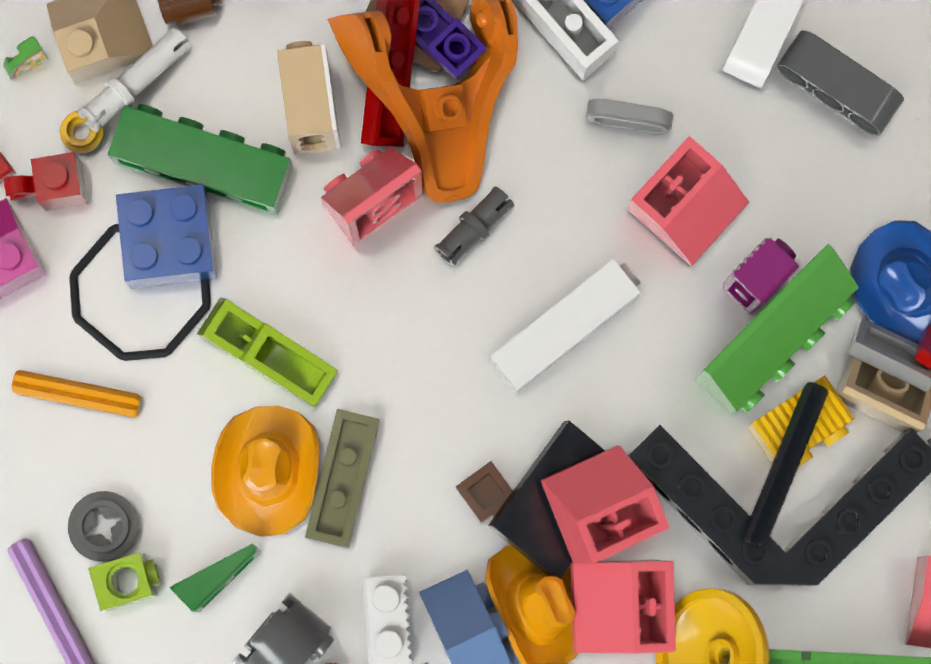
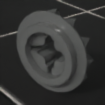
M98 491L86 495L77 502L68 519V535L74 548L82 556L98 562H107L121 558L134 546L140 529L137 512L125 497L110 491ZM96 509L105 519L121 518L111 528L113 543H110L109 539H106L103 534L87 536L98 525Z

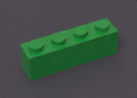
M138 104L137 109L124 105L107 154L113 163L184 186L204 185L209 194L277 215L293 169L291 159L285 157V150L266 143H262L260 148L244 144V137L226 130H220L219 135L203 131V124L189 118L179 117L178 122L163 118L162 111L145 104Z

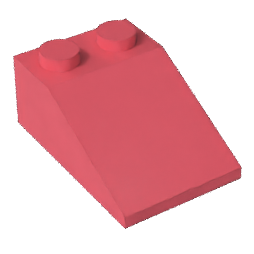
M392 146L384 152L379 148L372 151L359 162L361 168L348 178L345 174H341L324 187L326 194L321 196L322 204L353 246L423 196L420 168L415 162Z

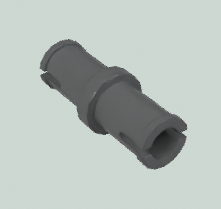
M494 186L491 192L471 212L465 211L459 217L460 223L439 244H436L434 249L439 254L442 252V259L454 267L479 240L484 242L490 236L488 231L509 209L514 207L513 201L511 199L506 201L509 196L500 188Z

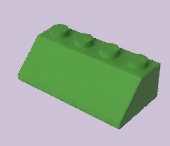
M827 244L695 378L730 415L735 414L740 408L747 414L765 396L760 388L771 377L776 382H779L793 368L795 363L790 357L801 346L808 352L826 334L820 327L831 316L838 321L856 303L850 296L859 286L836 251Z

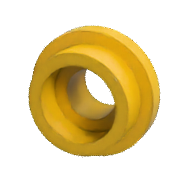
M74 111L64 118L60 126V138L70 151L85 154L92 152L101 144L104 129L103 126L98 132L90 129V134L86 139H77L75 137L76 130L81 126H87L84 121L88 119L87 117L82 119L78 111Z

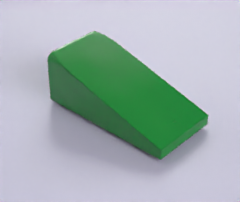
M250 544L176 583L170 589L192 612H201L260 554L261 550L256 545Z

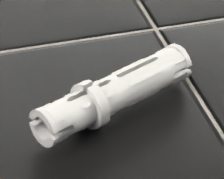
M171 28L162 39L119 77L108 79L104 83L105 89L85 107L78 110V114L82 119L88 118L84 123L93 131L98 132L106 122L124 108V105L131 107L135 103L134 98L185 52L191 49L189 41L181 42L186 37L178 29Z

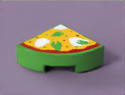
M31 36L17 45L19 54L13 58L6 57L3 66L12 80L49 59L35 36Z

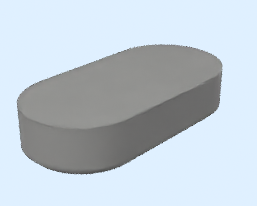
M609 99L589 100L586 113L588 120L596 124L656 134L671 131L674 116L672 112L665 109Z

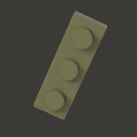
M341 409L336 410L305 538L349 548L380 419Z

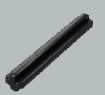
M808 382L802 390L742 537L746 544L754 548L763 549L768 543L827 398L828 390L822 385Z

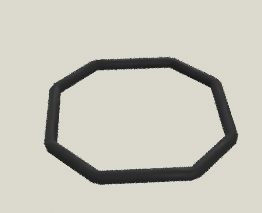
M114 224L105 231L70 273L72 318L76 324L120 360L130 361L167 357L173 353L209 311L211 305L209 279L200 280L202 306L165 349L123 352L81 316L78 276L112 236L119 232V224Z

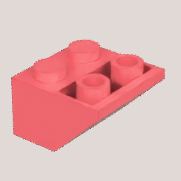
M689 136L630 200L627 210L685 262L692 266L749 204V201L724 166Z
M620 445L540 480L573 563L595 564L670 528L654 486Z
M627 560L600 561L595 564L570 563L571 604L576 612L572 621L573 652L624 654L676 652L673 561Z

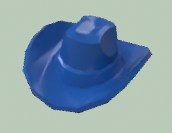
M895 220L875 229L859 245L850 267V274L859 286L854 292L857 304L869 321L918 344L923 331L928 325L931 326V231L916 221Z

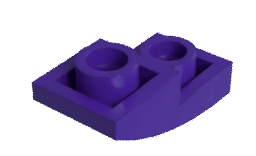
M420 0L415 45L457 80L487 50V47L457 17L453 19L435 0Z

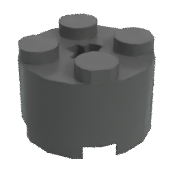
M289 593L281 602L287 609L284 612L280 609L276 613L272 611L244 645L251 651L249 655L245 657L240 653L232 663L305 664L309 658L312 661L315 659L319 660L335 639L328 634L331 627Z

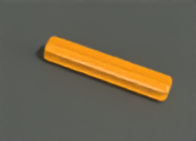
M23 370L16 371L12 381V391L19 395L129 417L138 416L142 403V397L137 393Z

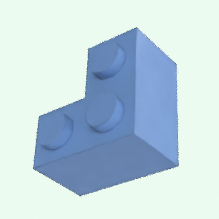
M468 570L419 592L451 664H521L514 653L510 641L508 640L504 643L501 641L502 638L509 635L498 611L491 614L487 611L494 607V604L484 583L482 582L475 586Z

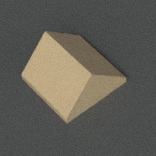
M853 356L850 357L835 389L844 404L901 432L913 429L916 433L923 431L927 425L931 410V387L928 392H925Z

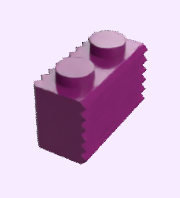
M764 238L742 263L730 273L723 282V289L749 314L753 315L799 268V265L794 261L797 256L783 240L777 238L773 241L771 238Z

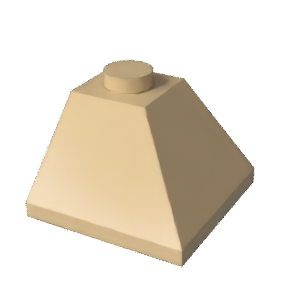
M55 0L46 4L53 34L64 65L75 84L131 65L153 47L137 0Z

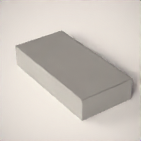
M862 318L855 330L848 354L925 392H928L931 387V369L914 359L918 344Z

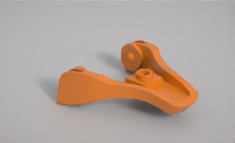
M471 0V25L477 38L487 47V50L474 62L468 76L453 85L421 90L404 87L397 83L388 60L391 43L390 28L386 17L381 11L375 10L346 14L327 19L339 47L353 70L391 111L405 133L414 161L422 173V190L434 202H454L466 199L479 188L484 167L489 125L495 101L505 79L516 65L518 30L517 14L512 0Z

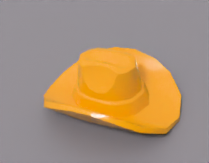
M277 405L251 408L233 416L223 428L213 455L211 491L217 510L235 528L260 537L283 535L305 520L313 503L319 467V440L315 426L301 413Z
M511 545L505 546L489 558L485 574L487 587L509 635L508 638L514 653L520 663L568 664L575 659L579 653L573 652L572 621L576 612L571 604V567H568L561 579L556 576H548Z

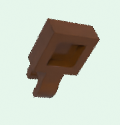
M492 461L455 486L481 524L492 516L494 518L513 492Z

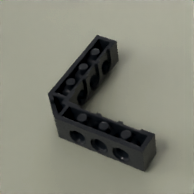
M661 425L628 455L654 486L655 491L747 585H819L931 473V447L913 429L902 432L884 450L885 455L873 467L853 480L855 484L846 494L822 511L824 515L807 532L797 536L784 550L771 537L763 549H758L746 544L742 539L751 516Z

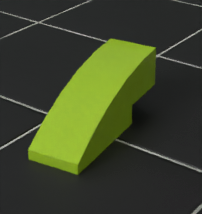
M219 298L197 332V335L313 407L317 405L338 372L336 368L225 298Z

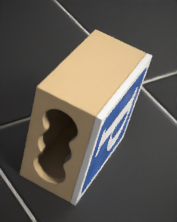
M311 41L289 43L286 45V49L277 50L288 137L294 155L340 149V136L326 45L313 46Z

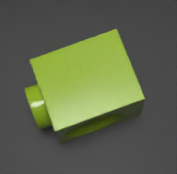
M139 552L88 568L100 611L107 612L158 596L155 586L161 585L160 574L155 560L147 561L145 553ZM131 568L137 573L138 585L134 591L125 594L117 586V577L122 570Z

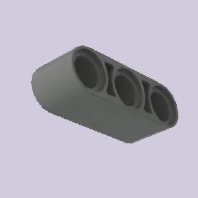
M801 30L776 65L777 70L790 82L860 129L875 136L882 134L904 101L903 95L892 85L809 31Z

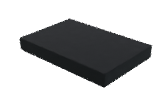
M570 420L564 421L488 524V527L545 574L561 579L573 561L540 480L605 450Z

